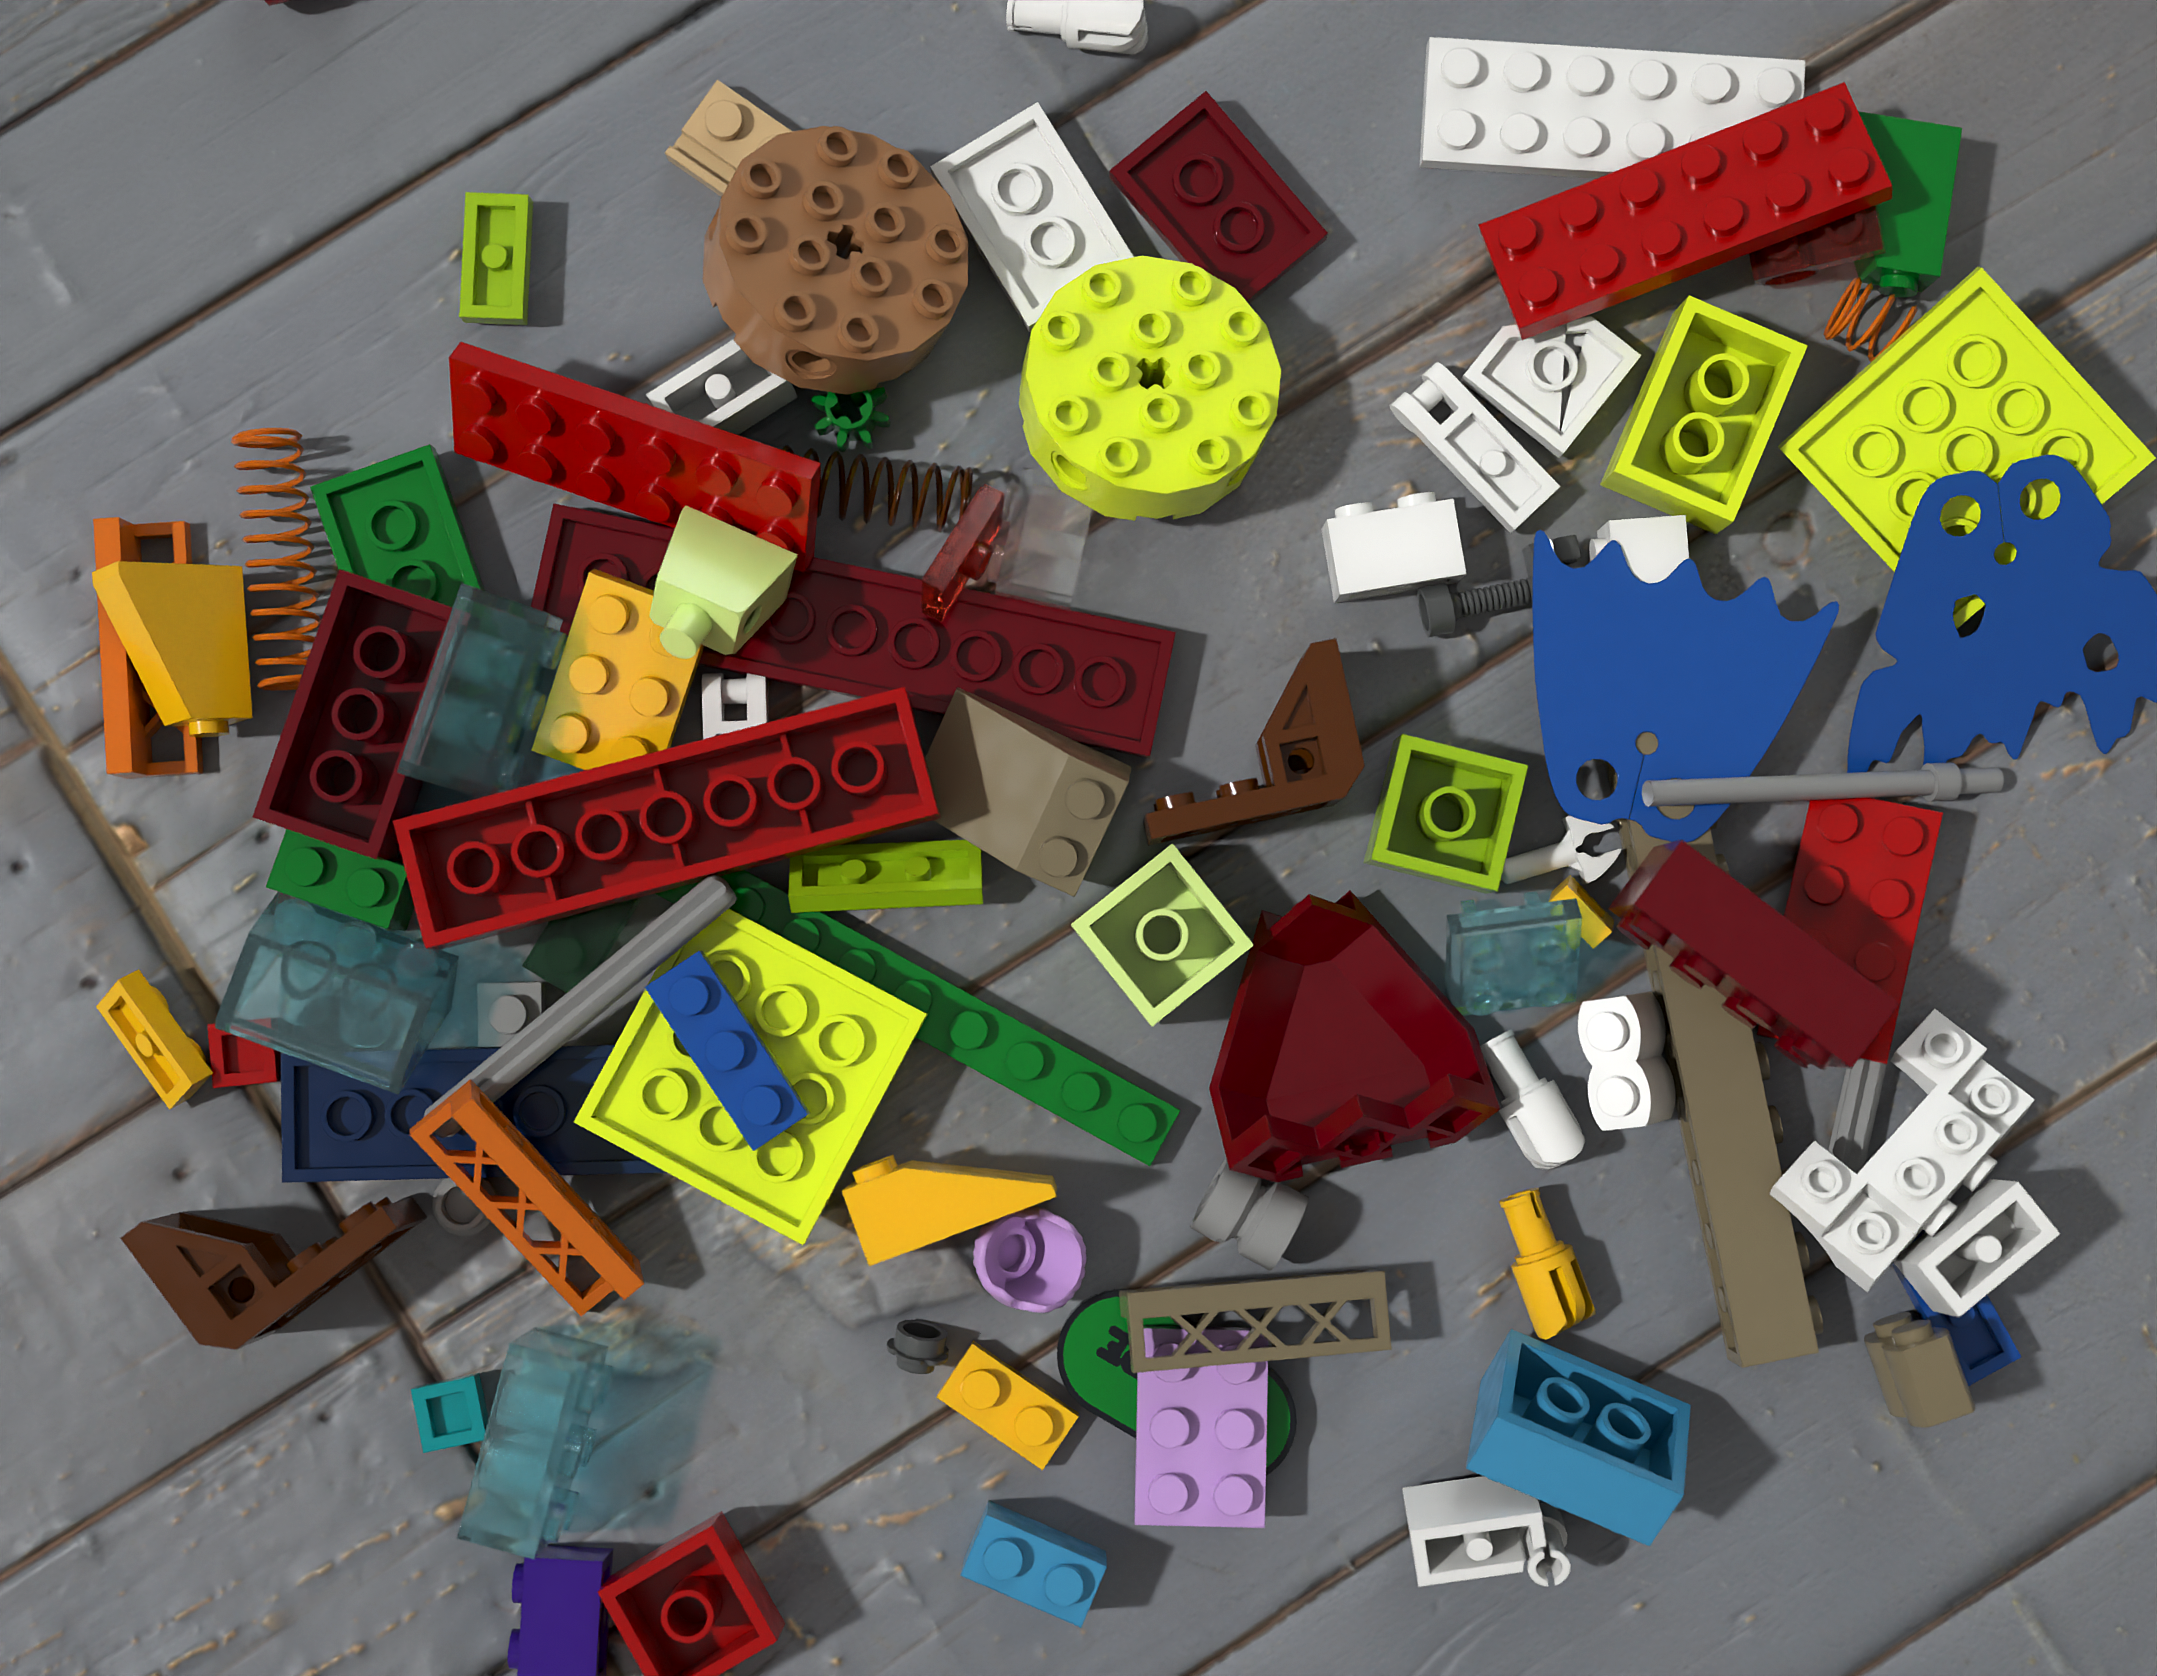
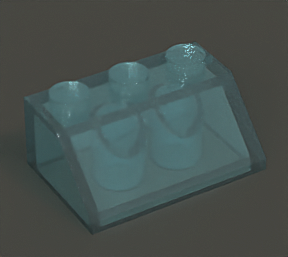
M461 583L397 773L477 797H485L504 792L505 790L515 789L524 767L525 757L518 754L525 731L526 729L533 731L536 728L544 709L545 694L539 693L546 669L554 670L565 647L566 634L560 632L563 619Z
M277 892L248 933L218 1011L215 1028L399 1095L452 1009L459 956L440 949H425L424 943L322 906Z

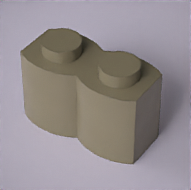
M1909 1312L1890 1315L1873 1323L1875 1332L1866 1334L1864 1342L1890 1415L1906 1417L1911 1426L1926 1428L1975 1411L1976 1407L1948 1329L1932 1327L1930 1320H1913Z

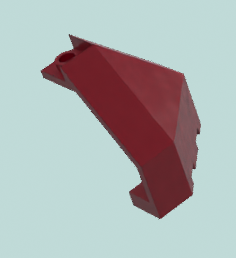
M1351 890L1335 903L1309 894L1302 901L1294 905L1283 917L1261 910L1252 941L1254 946L1250 948L1209 1086L1229 1170L1278 1183L1303 1177L1302 1165L1338 1158L1341 1168L1393 1157L1391 1145L1423 1138L1428 1139L1430 1148L1456 1143L1500 1110L1473 1026Z

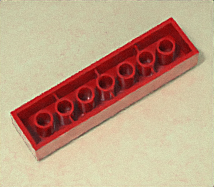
M905 687L401 818L394 820L393 824L425 949L443 950L701 882L709 875L723 876L940 819L941 816L909 694Z

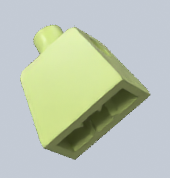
M685 505L680 513L658 573L649 615L654 624L664 628L660 634V642L664 649L671 655L681 659L692 658L701 644L724 655L735 654L784 603L788 595L797 554Z

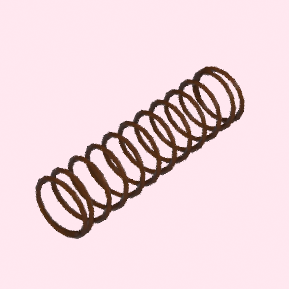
M785 445L781 449L794 454L789 445ZM814 448L806 451L803 456L804 458L809 459L812 454L813 461L820 463L819 456ZM834 451L828 458L822 479L820 472L817 518L821 516L829 474L833 462L837 458L839 469V518L843 521L846 518L854 476L861 461L864 481L863 520L867 524L871 519L880 475L886 464L888 524L892 527L895 524L902 488L910 467L912 476V526L916 530L920 526L928 487L935 470L937 530L940 533L944 530L952 493L959 474L961 487L959 533L961 535L966 533L973 485V470L971 467L964 471L962 466L958 465L954 469L948 484L944 503L942 475L937 463L931 464L928 468L920 497L918 494L917 468L912 460H908L901 470L895 495L893 468L888 457L882 458L878 463L871 488L868 462L863 454H859L854 459L847 481H845L843 458L839 451Z

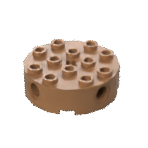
M840 126L814 127L778 134L741 160L720 199L719 207L704 236L703 283L713 308L718 306L722 319L736 334L734 342L753 363L797 387L849 395L875 389L880 382L897 379L904 372L907 374L929 356L948 326L968 286V238L950 195L911 153L904 149L896 148L873 134L851 131Z

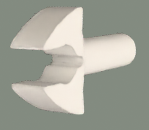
M1572 816L1562 818L1566 833L1561 841L1506 858L1501 879L1504 883L1511 884L1568 866L1579 871L1581 884H1588L1600 877L1614 863L1621 849L1606 852L1597 857H1591L1584 852L1577 853L1576 847L1582 845L1588 834L1614 828V826L1610 823L1596 824L1576 819Z

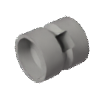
M1225 1158L1206 1190L1192 1219L1190 1228L1215 1242L1223 1243L1231 1238L1236 1239L1239 1255L1271 1271L1282 1257L1295 1234L1308 1205L1309 1197L1282 1182H1272L1265 1187L1261 1184V1178L1229 1170L1227 1158Z

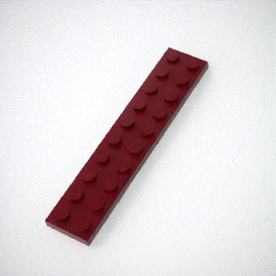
M553 503L526 627L532 631L568 638L588 573L593 569L654 590L659 570L675 528ZM813 557L805 572L794 569L788 595L784 603L735 654L724 655L704 646L698 665L744 675L762 676L773 681L855 698H863L905 687L913 710L942 716L945 715L957 687L1083 745L1150 759L1176 632Z

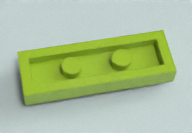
M964 839L837 845L790 858L788 898L791 913L983 904L982 850Z

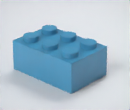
M1511 1329L1480 1381L1466 1469L1650 1547L1684 1496L1691 1405Z

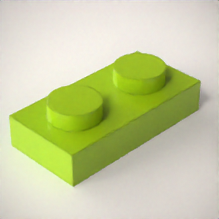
M465 192L459 317L464 323L527 325L533 200L529 194Z

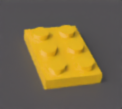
M593 569L588 573L531 751L580 769L588 770L670 748L704 645L701 644L696 654L689 659H681L671 655L660 642V634L664 628L654 624L649 617L654 590Z

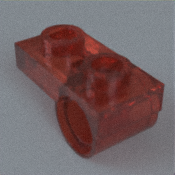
M1877 205L1749 253L1754 281L1764 286L1793 283L1818 274L1819 269L1886 253Z

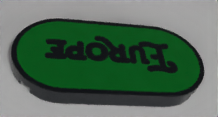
M1113 1289L1111 1291H1103L1081 1301L1068 1315L1059 1334L1057 1364L1061 1379L1076 1402L1136 1439L1137 1373L1131 1372L1127 1319L1121 1317L1119 1299L1120 1290L1132 1289ZM1180 1315L1192 1326H1195L1197 1323L1185 1315ZM1169 1316L1143 1318V1325L1179 1326ZM1269 1365L1266 1476L1274 1471L1287 1456L1295 1438L1297 1424L1296 1409L1292 1395L1280 1375Z

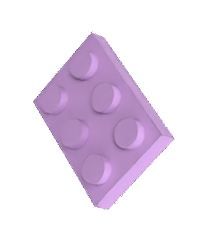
M1143 1325L1146 1357L1171 1355L1188 1333L1180 1326ZM1206 1327L1201 1334L1218 1349L1230 1350L1235 1349L1252 1328ZM1259 1335L1250 1348L1268 1346V1341ZM1195 1340L1185 1354L1208 1352L1205 1347ZM1268 1361L1137 1373L1135 1525L1265 1528Z

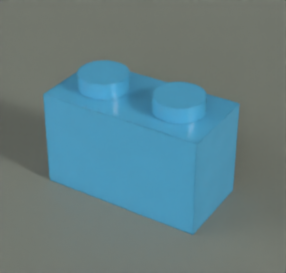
M988 1501L963 1559L960 1576L1081 1628L1107 1568L1106 1551L992 1501Z

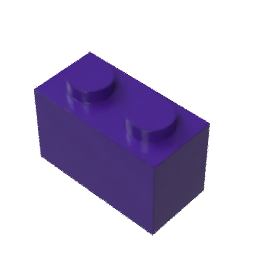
M536 1545L524 1557V1563L516 1564L512 1579L513 1603H521L520 1629L513 1628L510 1635L509 1669H518L517 1676H606L610 1614L597 1591L609 1576L612 1575L613 1548Z

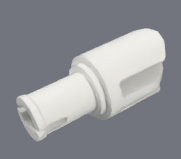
M1008 0L1006 25L1008 26V31L1020 30L1061 35L1062 41L1066 42L1068 49L1137 54L1144 50L1148 42V26L1144 0Z
M1511 1029L1480 1047L1488 1069L1506 1098L1501 1101L1503 1106L1499 1110L1501 1117L1507 1124L1524 1156L1532 1165L1538 1169L1549 1170L1576 1157L1583 1149L1585 1137L1554 1080L1548 1082L1545 1077L1540 1080L1538 1079Z

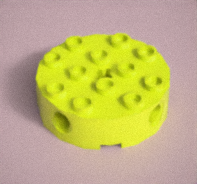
M1143 255L1098 264L1057 290L1031 330L1022 367L1019 391V407L1024 420L1023 430L1031 455L1061 492L1104 516L1135 521L1137 516L1158 519L1173 515V519L1196 515L1203 513L1238 488L1259 454L1277 416L1281 368L1267 325L1236 288L1211 275L1201 267L1195 266L1192 263Z

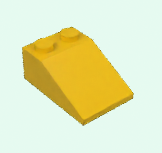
M894 1154L858 1167L857 1170L852 1172L855 1181L842 1190L869 1266L1057 1196V1185L1054 1177L1051 1175L915 1160L897 1165Z

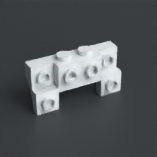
M1936 1009L1926 1017L1895 1051L1891 1062L1914 1080L1928 1096L1857 1174L1854 1173L1814 1140L1773 1185L1770 1192L1772 1197L1787 1208L1812 1233L1827 1252L1834 1265L1866 1292L1874 1286L1922 1230L1933 1237L1950 1219L1958 1208L1950 1199L1962 1185L1973 1192L1998 1163L1989 1154L2026 1114L2035 1100L1982 1059L1987 1051L1986 1047Z

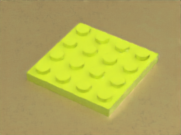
M1982 267L1974 269L1777 446L1894 573L1916 508L1929 485L1941 477L1979 470L1998 484L2012 463L2043 455H2057L2075 467L2099 502L2103 504L2156 459L2150 450ZM2036 479L2030 482L2020 495L2022 512L2034 520L2051 516L2060 504L2059 488L2053 481L2048 479ZM1958 495L1951 498L1944 504L1940 513L1942 528L1953 536H1964L1971 533L1980 521L1981 510L1979 504L1967 495ZM2004 542L1997 546L1994 557L1999 564L2007 565L2015 559L2017 551L2013 544ZM1970 595L1955 601L1953 621L1956 629L1985 605L1977 595Z
M729 908L658 966L648 984L699 950L703 951L810 1114L753 1151L645 989L574 1123L804 1245L928 1014Z

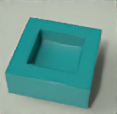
M480 1372L418 1385L411 1389L423 1453L487 1440L492 1436Z

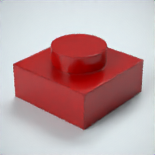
M278 1017L207 1024L213 1088L281 1081L282 1052Z

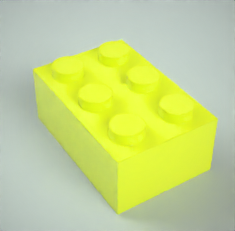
M1688 295L1671 316L1600 485L1671 516L1686 515V522L1711 533L1718 534L1735 520L1808 345Z

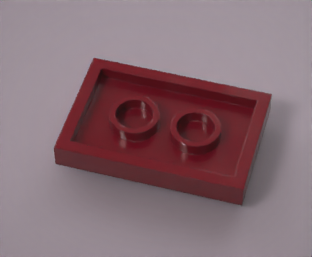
M1207 91L1197 97L1109 170V178L1181 262L1192 263L1195 266L1201 267L1211 275L1233 286L1248 304L1326 241L1328 236L1327 231Z

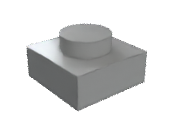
M546 982L477 983L478 1047H502L546 1011Z

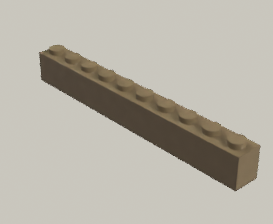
M1643 732L1638 735L1636 748L1639 752L1646 755L1656 751L1658 739L1654 734ZM1604 761L1612 794L1617 786V774L1611 764ZM1695 805L1657 806V809L1663 816L1670 819H1681L1689 815ZM1620 818L1616 819L1628 879L1630 880L1653 847L1671 842L1650 837L1636 821ZM1717 820L1703 835L1694 841L1687 842V844L1730 875L1724 855L1722 853L1715 854L1710 829L1717 828ZM1652 944L1649 950L1643 948L1651 990L1658 1000L1664 1015L1666 1027L1664 1053L1674 1079L1676 1091L1675 1107L1727 1359L1744 1368L1819 1353L1816 1334L1823 1332L1822 1315L1816 1298L1813 1295L1807 1296L1802 1271L1809 1270L1810 1268L1808 1248L1802 1233L1794 1232L1790 1211L1770 1195L1773 1185L1788 1169H1781L1776 1144L1783 1142L1781 1119L1774 1105L1768 1106L1763 1081L1770 1078V1066L1766 1050L1761 1042H1754L1752 1028L1744 1025L1722 1008L1721 1005L1726 1000L1725 996L1706 984L1702 989H1698L1686 982L1670 969L1669 965L1674 958Z

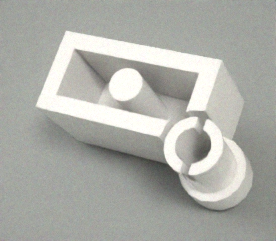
M1485 1476L1402 1488L1418 1587L1523 1572L1525 1557L1528 1562L1527 1569L1530 1578L1539 1585L1548 1586L1547 1572H1552L1555 1585L1562 1583L1568 1577L1571 1565L1564 1549L1567 1544V1532L1562 1515L1555 1507L1547 1503H1539L1538 1499L1499 1482L1492 1481Z

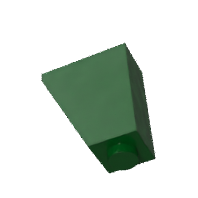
M1858 111L1891 181L1892 199L1841 218L1858 277L1861 278L1862 283L1878 285V291L1881 294L1887 296L1894 294L1895 297H1913L1917 295V292H1923L1941 276L1962 128Z

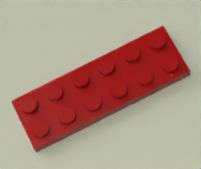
M1845 82L1479 224V229L1520 337L1524 340L1892 199V184Z
M460 342L449 356L454 453L672 528L676 527L680 513L686 505L797 554L795 570L805 572L812 561L815 551L821 463L464 342Z

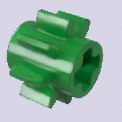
M884 387L876 388L871 392L866 390L849 395L828 392L826 397L820 395L812 396L811 401L814 407L827 414V417L819 420L815 425L819 436L827 435L834 430L837 434V446L840 452L846 451L850 441L862 440L867 448H873V440L870 434L875 429V426L884 428L890 427L891 424L886 414L875 409L876 406L882 404L887 399ZM851 400L856 407H860L862 419L851 423L848 417L843 416L840 406L842 403Z

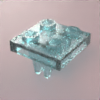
M1537 891L1524 893L1525 905L1477 911L1474 899L1461 901L1462 913L1447 915L1445 996L1463 1016H1482L1498 1011L1536 1006L1551 1007L1559 1003L1575 1002L1582 916L1576 898L1541 903Z

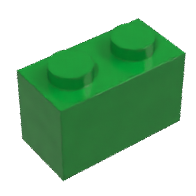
M286 829L266 888L385 929L407 930L415 907L404 863L376 860Z

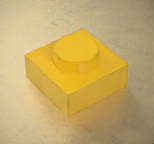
M1571 875L1551 892L1548 903L1555 910L1550 914V918L1571 941L1576 943L1579 939L1583 938L1594 949L1612 933L1614 919Z

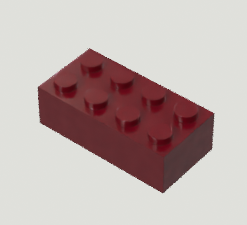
M339 569L252 817L376 860L396 862L400 848L393 821L412 816L480 619L462 610Z
M1683 840L1653 847L1608 908L1621 918L1616 927L1626 937L1649 950L1652 944L1661 948L1674 958L1669 965L1673 972L1698 989H1702L1706 984L1726 997V1000L1721 1005L1725 1011L1752 1029L1759 1024L1779 1037L1774 1044L1775 1048L1791 1061L1806 1069L1810 1064L1822 1070H1825L1827 1066L1853 1068L1900 1004Z

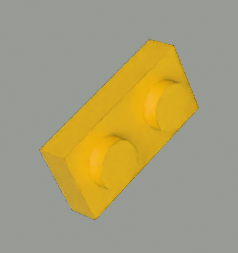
M139 969L118 979L96 1006L169 1110L190 1099L213 1074L206 1064V1058L201 1047L193 1039L186 1036L169 1012V1006L163 994L149 984Z
M975 1341L971 1343L936 1396V1398L1041 1470L1045 1468L1079 1417L1077 1411Z

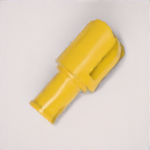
M1536 1187L1509 1195L1507 1198L1501 1199L1499 1203L1505 1212L1520 1253L1514 1257L1516 1262L1511 1265L1513 1274L1538 1338L1547 1340L1596 1315V1310L1573 1247L1570 1244H1564L1562 1240L1556 1241L1539 1196V1188Z

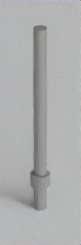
M1949 762L1927 763L1923 765L1921 770L1647 780L1642 787V799L1647 807L1920 795L1926 801H1953L1957 799L1959 794L1999 792L2003 787L2004 777L2001 769L1998 767L1958 768L1956 764Z

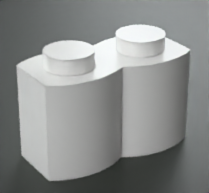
M1643 992L1582 1002L1578 1016V1034L1583 1052L1592 1065L1588 1080V1099L1593 1117L1601 1130L1642 1127L1671 1119L1675 1107L1676 1091L1671 1070L1661 1055L1665 1044L1666 1027L1662 1009L1652 992Z

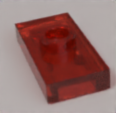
M984 484L983 487L980 486L922 578L921 608L923 614L943 622L969 578L978 581L982 577L993 554L994 547L991 543L1002 527L1005 493L987 484Z

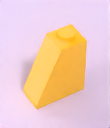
M117 561L92 572L93 587L164 726H189L190 737H217L229 735V725L253 718L242 566Z

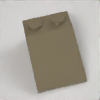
M957 687L925 757L941 816L940 819L934 820L935 822L1014 870L1073 897L1077 894L1125 792L1132 768L1123 762Z

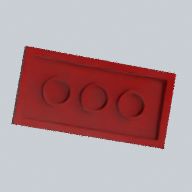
M1873 798L1810 800L1784 917L1900 1003L1859 1058L1887 1065L1943 812ZM1759 1025L1758 1036L1775 1040L1779 1039L1770 1030Z

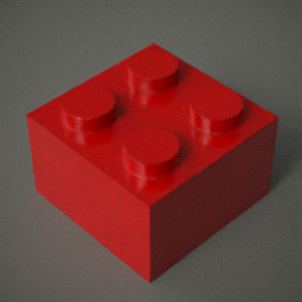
M722 1511L610 1575L597 1591L644 1676H718L777 1642L785 1626L782 1616Z

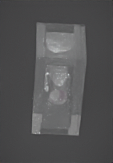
M1023 467L1020 483L1008 482L1000 520L1011 523L1006 545L994 544L986 581L997 583L996 595L1071 611L1094 510L1061 492L1044 471Z

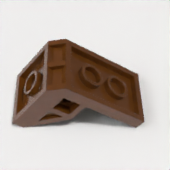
M1336 638L1309 645L1299 660L1255 745L1264 788L1259 789L1257 778H1250L1220 785L1219 790H1216L1217 798L1196 803L1193 792L1156 799L1155 804H1153L1155 812L1146 813L1143 819L1148 846L1331 807L1345 798L1365 767ZM1288 757H1301L1305 761L1307 768L1292 771L1288 764Z
M385 1197L376 1204H373L371 1201L356 1210L338 1225L344 1232L342 1237L338 1239L334 1236L323 1244L316 1242L297 1256L279 1233L184 1211L142 1221L123 1235L121 1240L199 1345L237 1350L276 1333L425 1220L427 1216L413 1197L394 1203L388 1197Z

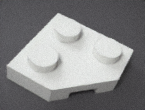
M1592 316L1579 318L1524 340L1521 339L1516 325L1502 326L1460 381L1560 458L1638 361L1641 354Z

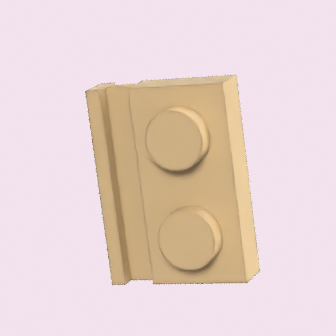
M716 80L681 129L682 134L673 147H668L665 155L668 161L722 197L743 158L778 134L793 131L719 80Z

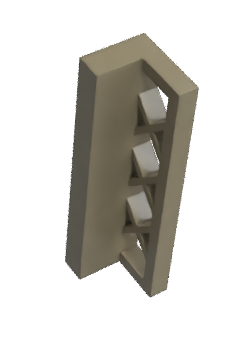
M1364 1269L1119 1291L1121 1317L1127 1319L1131 1372L1133 1373L1392 1350L1385 1271ZM1370 1299L1373 1337L1349 1339L1330 1323L1346 1301ZM1332 1302L1322 1315L1309 1305ZM1297 1305L1316 1323L1298 1344L1285 1345L1266 1327L1283 1306ZM1268 1308L1258 1321L1246 1309ZM1234 1311L1252 1327L1235 1349L1220 1350L1201 1334L1218 1312ZM1204 1313L1194 1327L1180 1316ZM1169 1316L1188 1333L1171 1355L1146 1357L1143 1318ZM1324 1329L1336 1339L1314 1342ZM1259 1335L1263 1336L1273 1345L1250 1348ZM1195 1340L1208 1350V1352L1185 1354Z

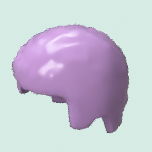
M1031 1206L988 1222L981 1227L974 1241L973 1265L976 1267V1273L982 1286L998 1302L1014 1309L1034 1313H1048L1061 1308L1067 1301L1072 1299L1075 1292L1080 1288L1082 1279L1085 1276L1086 1246L1081 1234L1078 1233L1077 1229L1069 1221L1041 1207Z

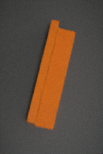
M120 517L93 519L96 570L117 561L142 562L141 540L173 538L174 561L172 563L192 564L190 524L186 521L132 524ZM97 594L106 773L126 779L204 774L202 737H190L189 726H175L183 733L184 760L152 762L151 738L161 728L163 722L158 713L150 720L149 704L154 709L155 707Z
M471 1079L410 1128V1136L581 1317L613 1290L625 1300L644 1285L638 1258ZM453 1117L476 1142L475 1151L448 1150L432 1133ZM460 1163L474 1164L473 1177ZM482 1164L498 1165L519 1188L518 1196L489 1195L480 1185ZM504 1209L517 1210L516 1222L504 1211ZM525 1210L541 1211L561 1233L560 1241L532 1240L523 1231ZM546 1254L559 1255L558 1267ZM567 1255L583 1256L601 1277L581 1292L566 1276Z

